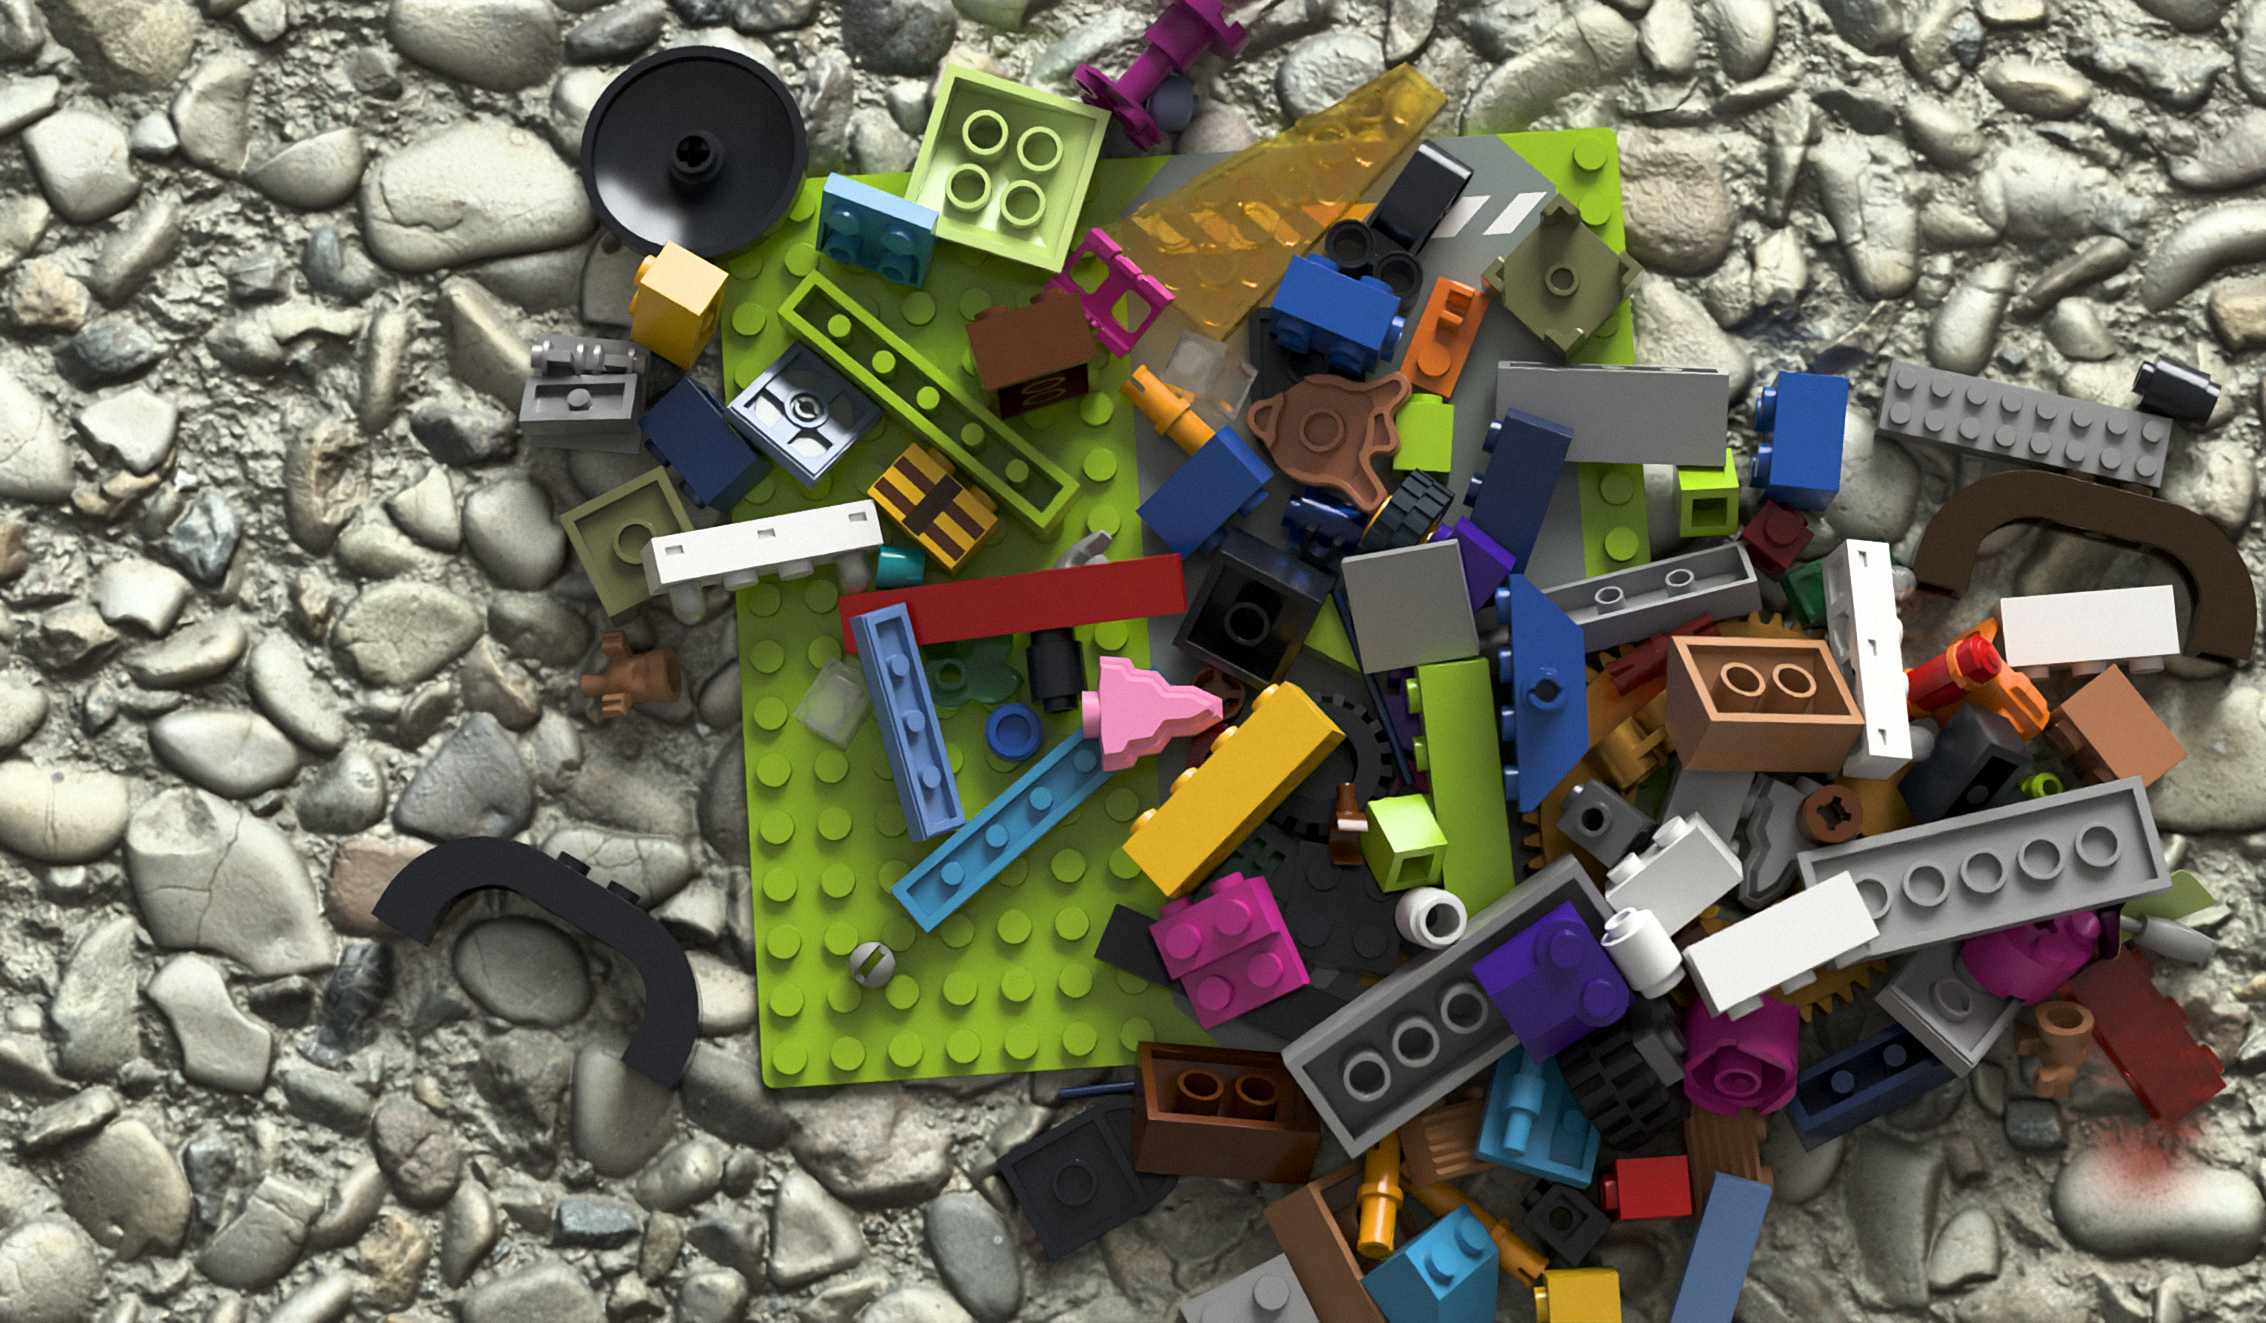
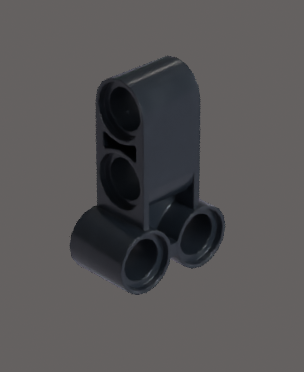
M1426 139L1417 149L1366 223L1357 219H1344L1336 222L1329 229L1325 238L1323 257L1340 266L1338 273L1355 280L1361 279L1362 276L1381 280L1385 274L1392 271L1405 274L1410 279L1412 287L1406 292L1392 293V295L1401 298L1398 314L1408 311L1416 304L1423 284V269L1416 258L1458 200L1475 170L1429 139ZM1344 240H1353L1363 247L1365 255L1356 261H1345L1336 255L1334 246Z

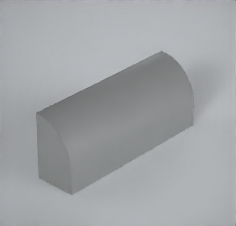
M1499 361L1497 367L1496 419L1504 421L1510 407L1575 430L1564 461L1726 466L1729 368Z

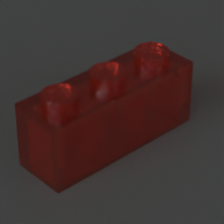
M2121 943L2119 956L2116 959H2096L2068 979L2058 990L2066 1001L2083 1005L2091 1011L2094 1018L2092 1037L2161 1130L2171 1127L2226 1088L2227 1085L2220 1077V1074L2224 1072V1067L2210 1047L2204 1043L2198 1046L2185 1029L2190 1024V1021L2177 1001L2171 996H2167L2164 999L2151 982V979L2155 977V972L2143 954L2136 948L2129 951L2125 944Z

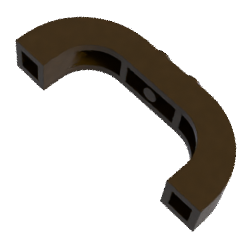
M2065 469L2062 475L2039 470H2015L1997 473L1966 486L1949 499L1922 531L1909 560L1903 587L1959 601L1968 591L1975 557L1980 544L1985 537L2005 527L2017 525L2032 526L2146 554L2170 566L2181 578L2188 592L2191 616L2182 656L2237 670L2250 661L2257 627V604L2252 579L2241 555L2222 531L2209 520L2181 505L2153 498V491L2141 485L2120 483L2118 489L2096 484L2097 477L2095 475L2074 469Z

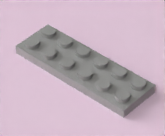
M2141 775L1797 853L1795 858L1803 891L1848 870L1880 934L1872 942L1866 944L1870 955L1851 965L2170 892L2173 887ZM1834 960L1824 964L1825 971L1837 969Z

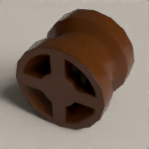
M1212 665L1199 670L1191 679L1189 686H1195L1222 699L1223 721L1221 723L1231 724L1236 721L1242 713L1245 703L1246 692L1243 681Z
M1826 785L1818 788L1800 802L1796 811V826L1799 834L1807 843L1817 848L1841 844L1849 840L1858 832L1863 821V809L1859 798L1851 790L1841 785ZM1834 804H1835V809H1836V810L1838 811V813H1839V816H1842L1843 818L1837 817L1836 812L1833 810Z

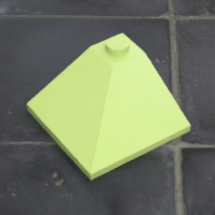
M948 62L904 199L939 212L936 238L1061 275L1112 112Z

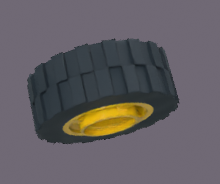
M1416 468L1401 484L1394 495L1389 496L1363 532L1362 540L1352 556L1426 544L1436 531L1437 526L1448 511L1456 495L1422 470Z

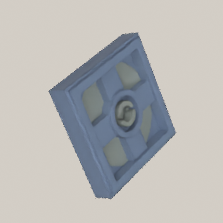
M798 339L726 407L723 418L808 489H812L882 420L885 410Z

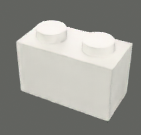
M1697 811L1693 812L1685 820L1680 816H1676L1666 822L1654 834L1653 840L1655 843L1638 857L1634 852L1622 857L1608 871L1607 876L1609 880L1605 882V900L1617 913L1630 907H1634L1637 912L1648 909L1653 913L1669 938L1743 880L1742 863Z

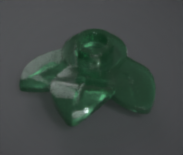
M1013 634L922 645L923 652L928 660L923 669L933 703L943 708H958L971 700L994 705L1011 698L1025 681L1024 677L1016 669L1004 663L1013 644ZM946 671H954L959 674L961 679L956 684L948 685L941 681L940 675Z

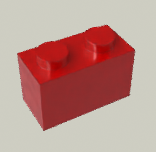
M1687 1155L1615 1160L1606 1166L1607 1174L1597 1177L1599 1210L1601 1212L1610 1211V1220L1614 1224L1680 1220L1692 1215Z

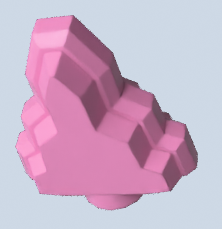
M1100 656L1098 660L1099 676L1097 691H1082L1084 739L1099 738L1102 753L1101 765L1104 773L1133 769L1138 757L1161 754L1172 738L1197 736L1223 721L1221 698L1195 686H1170L1158 671L1135 669L1129 658Z

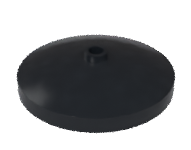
M704 45L682 46L655 53L633 64L617 76L604 90L592 108L585 124L580 149V167L586 193L599 219L617 240L641 256L647 257L652 255L655 258L658 257L670 240L712 265L735 259L750 252L769 239L785 223L800 199L809 166V143L806 128L793 96L782 81L767 67L753 58L730 49ZM704 161L701 162L700 166L692 168L695 163Z

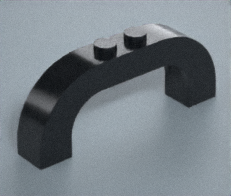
M492 836L467 837L438 845L411 861L390 882L371 914L427 948L449 913L461 901L479 892L505 890L527 898L630 959L640 972L645 985L646 1010L637 1033L620 1061L676 1093L695 1059L700 1044L704 1016L701 988L694 967L677 940L655 918L636 907L641 898L639 895L613 880L609 882L606 889L587 878L591 867L564 851H561L557 859H554L528 844Z

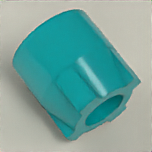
M882 544L879 547L875 589L889 590L923 585L926 550Z

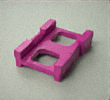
M1094 227L1084 236L1085 240L1064 264L1061 275L1056 274L1054 278L1044 285L1043 289L1047 291L1062 288L1064 294L1078 291L1087 322H1091L1090 328L1099 329L1095 337L1120 359L1134 349L1136 343L1176 297L1153 276H1143L1141 269L1127 257L1123 258L1120 255L1123 249L1099 227ZM1087 251L1092 252L1109 269L1107 278L1093 294H1089L1071 278L1070 274L1071 269ZM1127 290L1135 291L1151 308L1149 316L1135 332L1127 330L1112 314L1113 307Z

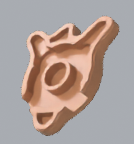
M1390 372L1377 380L1369 382H1355L1339 375H1309L1304 377V381L1294 385L1285 393L1281 391L1273 398L1258 400L1249 408L1246 417L1248 429L1253 435L1264 442L1281 471L1296 483L1314 489L1341 491L1348 495L1362 512L1368 515H1375L1388 499L1387 491L1373 470L1372 463L1378 456H1395L1401 450L1402 442L1395 426L1394 416L1407 403L1413 391L1412 384L1405 374Z

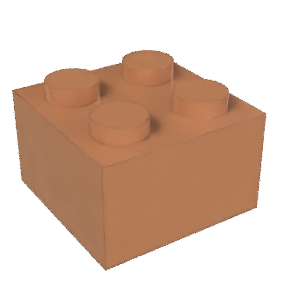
M2115 663L2051 712L2049 721L2045 726L2048 731L2043 734L2046 742L2059 758L2064 761L2071 758L2084 776L2080 778L2083 788L2141 775L2144 788L2146 789L2188 756V753Z

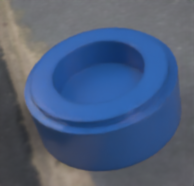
M1008 703L998 707L991 713L986 722L985 737L989 749L996 757L1006 762L1018 763L1031 758L1038 751L1043 740V728L1040 718L1030 707L1020 703Z

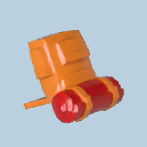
M1994 616L1954 637L1946 652L1914 669L1907 668L1903 670L1909 682V691L1906 699L1908 723L1916 719L1930 717L1932 720L1937 721L1940 730H1942L1962 704L1968 701L2009 718L2025 744L2044 729L2049 721L2050 712L2047 710V701L2030 683V679L2022 672H2014L2000 658L1997 649L1992 645L1999 627V622Z

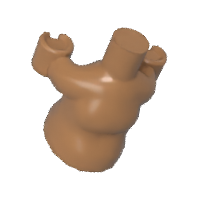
M624 630L601 633V638L604 639V644H601V650L605 655L611 654L610 664L605 673L582 675L581 690L585 698L603 696L602 701L605 702V707L602 708V713L605 718L627 716L634 704L650 701L663 703L678 701L681 694V674L677 657L671 647L656 648L650 653L635 655L628 645Z
M2048 1001L2039 1004L2035 1008V1027L2039 1031L2029 1025L2019 1026L2015 1033L2014 1046L2017 1047V1053L2022 1056L2032 1055L2038 1050L2043 1067H2038L2033 1076L2032 1087L2033 1089L2036 1088V1096L2063 1099L2069 1095L2070 1084L2076 1078L2079 1069L2084 1065L2088 1057L2085 1043L2092 1033L2094 1018L2091 1011L2083 1005L2071 1001Z

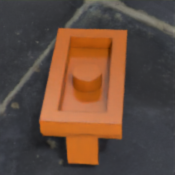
M1441 276L1438 277L1399 370L1400 373L1405 374L1409 379L1412 388L1426 394L1441 396L1444 401L1449 403L1491 301V296L1478 292L1475 288L1455 280L1451 281Z

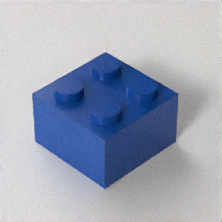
M1779 371L1771 386L1763 387L1761 398L1757 397L1753 420V431L1763 432L1762 443H1758L1756 454L1752 453L1748 475V487L1758 488L1756 505H1765L1770 499L1778 506L1781 503H1786L1795 509L1823 512L1838 494L1840 486L1849 378Z

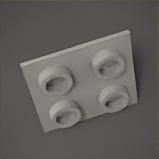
M538 333L537 345H533L531 351V368H534L533 376L638 374L643 390L637 422L644 416L651 350L634 341ZM637 424L635 433L527 435L526 445L640 456L643 430Z

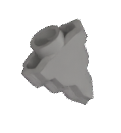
M1759 772L1753 782V785L1759 787V794L1743 830L1750 850L1742 862L1743 880L1738 883L1736 900L1753 912L1782 896L1794 877L1799 876L1795 861L1797 853L1819 849L1807 843L1799 834L1796 826V811L1800 802L1810 793L1824 787L1808 777L1798 775L1790 786ZM1855 833L1849 840L1843 843L1854 841L1858 834Z

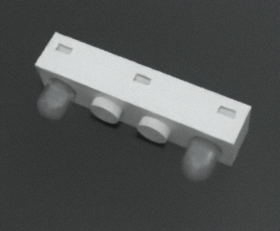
M869 499L652 538L640 551L650 596L668 593L671 610L675 619L682 624L692 625L699 622L706 613V601L702 587L724 583L726 591L739 590L758 584V576L779 573L780 580H793L813 574V566L834 563L841 588L851 594L862 593L868 589L872 581L868 556H871L884 542L874 500Z
M1846 539L1821 562L1830 650L1866 723L1843 764V773L1846 777L1887 780L1909 761L1919 762L1926 760L1932 755L1935 748V740L1930 731L1923 727L1909 726L1906 699L1909 691V682L1907 675L1902 669L1900 645L1903 638V628L1901 621L1897 618L1895 600H1906L1913 595L1916 590L1917 580L1910 569L1891 565L1889 543Z

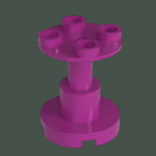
M1156 0L1164 9V12L1141 37L1146 49L1116 83L1087 64L1079 63L1075 67L1072 79L1085 92L1081 96V100L1085 104L1111 111V115L1126 126L1122 130L1125 136L1140 150L1148 153L1155 144L1160 145L1164 140V135L1154 120L1141 107L1171 71L1183 76L1206 49L1226 61H1235L1250 44L1246 31L1237 20L1230 28L1225 24L1224 18L1220 13L1225 6L1219 0Z

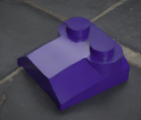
M1569 900L1470 967L1537 1065L1597 1027L1613 1024L1622 1017L1627 1007L1637 1001Z

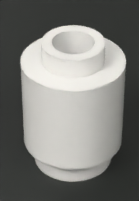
M1420 886L1409 890L1401 897L1396 907L1395 921L1399 932L1408 941L1431 949H1445L1464 934L1467 926V913L1461 900L1454 894L1428 886ZM1431 910V919L1426 924L1427 913Z
M1630 907L1617 913L1606 923L1605 929L1607 933L1602 938L1601 945L1632 990L1641 991L1646 999H1653L1668 992L1682 980L1685 975V971L1680 965L1682 956L1650 910L1646 909L1637 912L1634 907Z

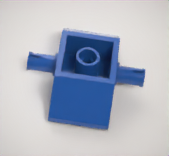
M1509 574L1506 578V587L1495 590L1497 625L1508 624L1509 647L1498 648L1499 683H1510L1511 706H1502L1500 708L1502 742L1513 741L1514 765H1503L1504 797L1507 801L1516 800L1517 812H1532L1589 750L1584 630L1522 574Z

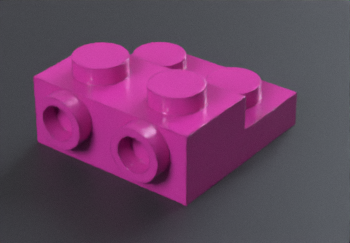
M1239 871L1208 885L1213 896L1194 904L1191 895L1173 901L1158 909L1163 920L1148 926L1172 980L1181 978L1204 1031L1213 1029L1311 983L1264 875L1244 880Z

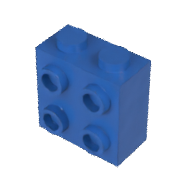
M1293 254L1271 305L1269 331L1277 334L1276 342L1298 353L1307 354L1309 348L1328 355L1330 356V365L1355 376H1360L1362 370L1375 374L1380 360L1391 363L1404 332L1402 330L1406 319L1398 316L1401 298L1392 295L1394 289L1387 283L1373 277L1362 276L1360 281L1338 273L1340 266L1323 256L1308 254L1307 258L1304 259Z

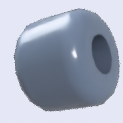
M1168 75L1141 107L1154 120L1161 131L1177 133L1183 131L1188 126L1191 117L1197 116L1199 97L1193 94V88L1188 79L1182 76Z

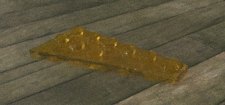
M1405 62L1349 92L1342 101L1316 115L1312 112L1294 122V127L1270 140L1267 137L1189 179V184L1159 200L1154 198L1139 206L1137 212L1113 225L1108 223L1100 229L1123 249L1120 255L1123 258L1127 257L1141 269L1143 276H1153L1176 297L1170 306L1220 348L1282 282L1293 254L1302 258L1307 256L1328 233L1329 229L1336 222H1339L1448 106V97Z

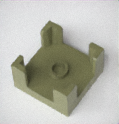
M1559 192L1541 211L1539 225L1505 260L1502 256H1499L1481 274L1482 290L1488 296H1491L1498 305L1562 363H1568L1641 286L1644 268L1624 250L1618 256L1580 221L1581 212Z
M662 465L559 516L615 628L641 616L638 610L639 607L665 595L650 596L640 554L644 546L652 538L695 531Z

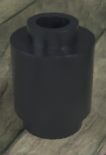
M2158 354L2154 363L2146 360L2142 362L2132 384L2131 392L2139 395L2137 407L2161 417L2171 418L2174 422L2189 427L2191 423L2204 427L2213 412L2222 385L2210 381L2211 375Z
M1063 627L1038 630L1030 633V646L1025 648L1032 704L1044 705L1045 714H1062L1079 710L1078 701L1082 700V691H1088L1083 643L1076 640L1075 628Z

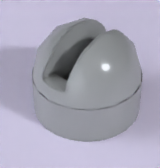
M874 941L862 943L854 949L850 956V974L855 982L864 988H881L887 985L895 974V958L890 949L882 943ZM878 950L884 957L865 978L859 973V970L868 962L874 952Z

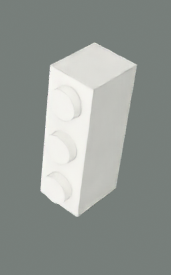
M2172 585L2002 598L1991 607L1992 617L1994 616L1999 622L1994 641L2000 658L2014 672H2022L2030 679V683L2050 679L2049 671L2070 669L2072 670V678H2093L2099 676L2107 669L2106 667L2114 663L2116 666L2129 665L2130 674L2159 672L2164 670V662H2169L2180 654Z
M1847 870L1687 947L1681 953V956L1711 1017L1714 1018L1727 1012L1731 1021H1734L1764 1006L1760 995L1781 986L1784 994L1788 995L1815 982L1817 978L1813 970L1834 960L1838 970L1867 957L1870 955L1866 944L1872 942L1880 934Z

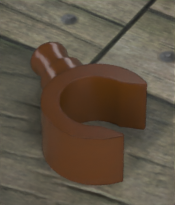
M1341 783L1336 786L1337 801H1335V812L1332 813L1329 823L1328 848L1332 865H1363L1364 862L1359 851V831L1368 832L1367 819L1364 813L1358 812V801L1355 800V785L1352 783Z

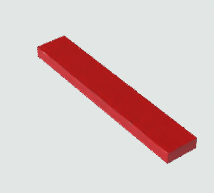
M1180 553L841 595L838 597L845 654L858 653L849 621L850 618L904 602L917 645L1188 611Z

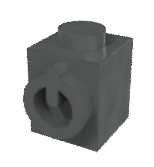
M1590 779L1586 785L1578 784L1569 792L1560 807V811L1564 815L1555 825L1610 869L1625 855L1631 852L1637 855L1659 826L1606 783Z

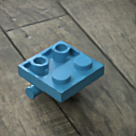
M831 172L822 193L815 250L826 254L837 263L844 265L854 264L876 272L891 283L899 285L908 284L922 289L930 271L934 244L939 245L941 239L935 237L939 212Z
M1515 1046L1493 1063L1473 1158L1577 1188L1585 1189L1591 1184L1601 1134L1590 1123L1572 1096L1562 1077L1555 1057L1551 1056L1537 1065L1525 1048Z

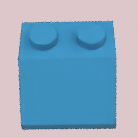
M1463 1202L1419 1230L1395 1250L1391 1257L1383 1260L1360 1281L1390 1323H1493L1496 1321L1499 1248L1466 1202Z

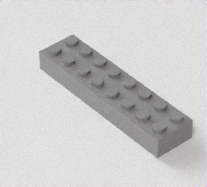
M1892 359L1886 370L1874 435L2061 475L2065 469L2080 470L2095 475L2097 477L2096 482L2117 487L2120 483L2137 484L2151 489L2154 494L2161 485L2173 419Z
M1743 540L1540 590L1584 630L1585 653L1596 650L1602 651L1613 646L1629 642H1639L1645 638L1665 633H1675L1682 629L1702 624L1707 625L1718 620L1734 616H1744L1754 611L1763 610L1758 580ZM1491 602L1481 607L1474 616L1480 645L1478 656L1488 659L1490 677L1499 676L1498 648L1509 647L1508 624L1497 625L1495 602Z

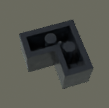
M1965 701L1896 787L1918 825H1924L2028 801L2024 791L2021 790L2018 780L2031 766L2034 759L2009 718Z

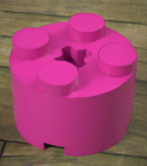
M2085 911L1964 939L1965 945L1960 951L1969 972L1991 994L2004 1000L2009 995L2026 999L2021 1005H2037L2048 1000L2088 961L2094 951L2095 941L2100 936L2102 927L2095 914Z
M1762 994L1760 998L1764 1006L1731 1021L1727 1012L1712 1018L1702 998L1692 1003L1685 1011L1684 1021L1682 1022V1034L1688 1046V1050L1682 1053L1686 1077L1682 1078L1685 1095L1697 1106L1726 1116H1739V1107L1758 1106V1115L1777 1111L1787 1105L1796 1094L1800 1044V1011L1792 1004L1783 1003L1769 995Z

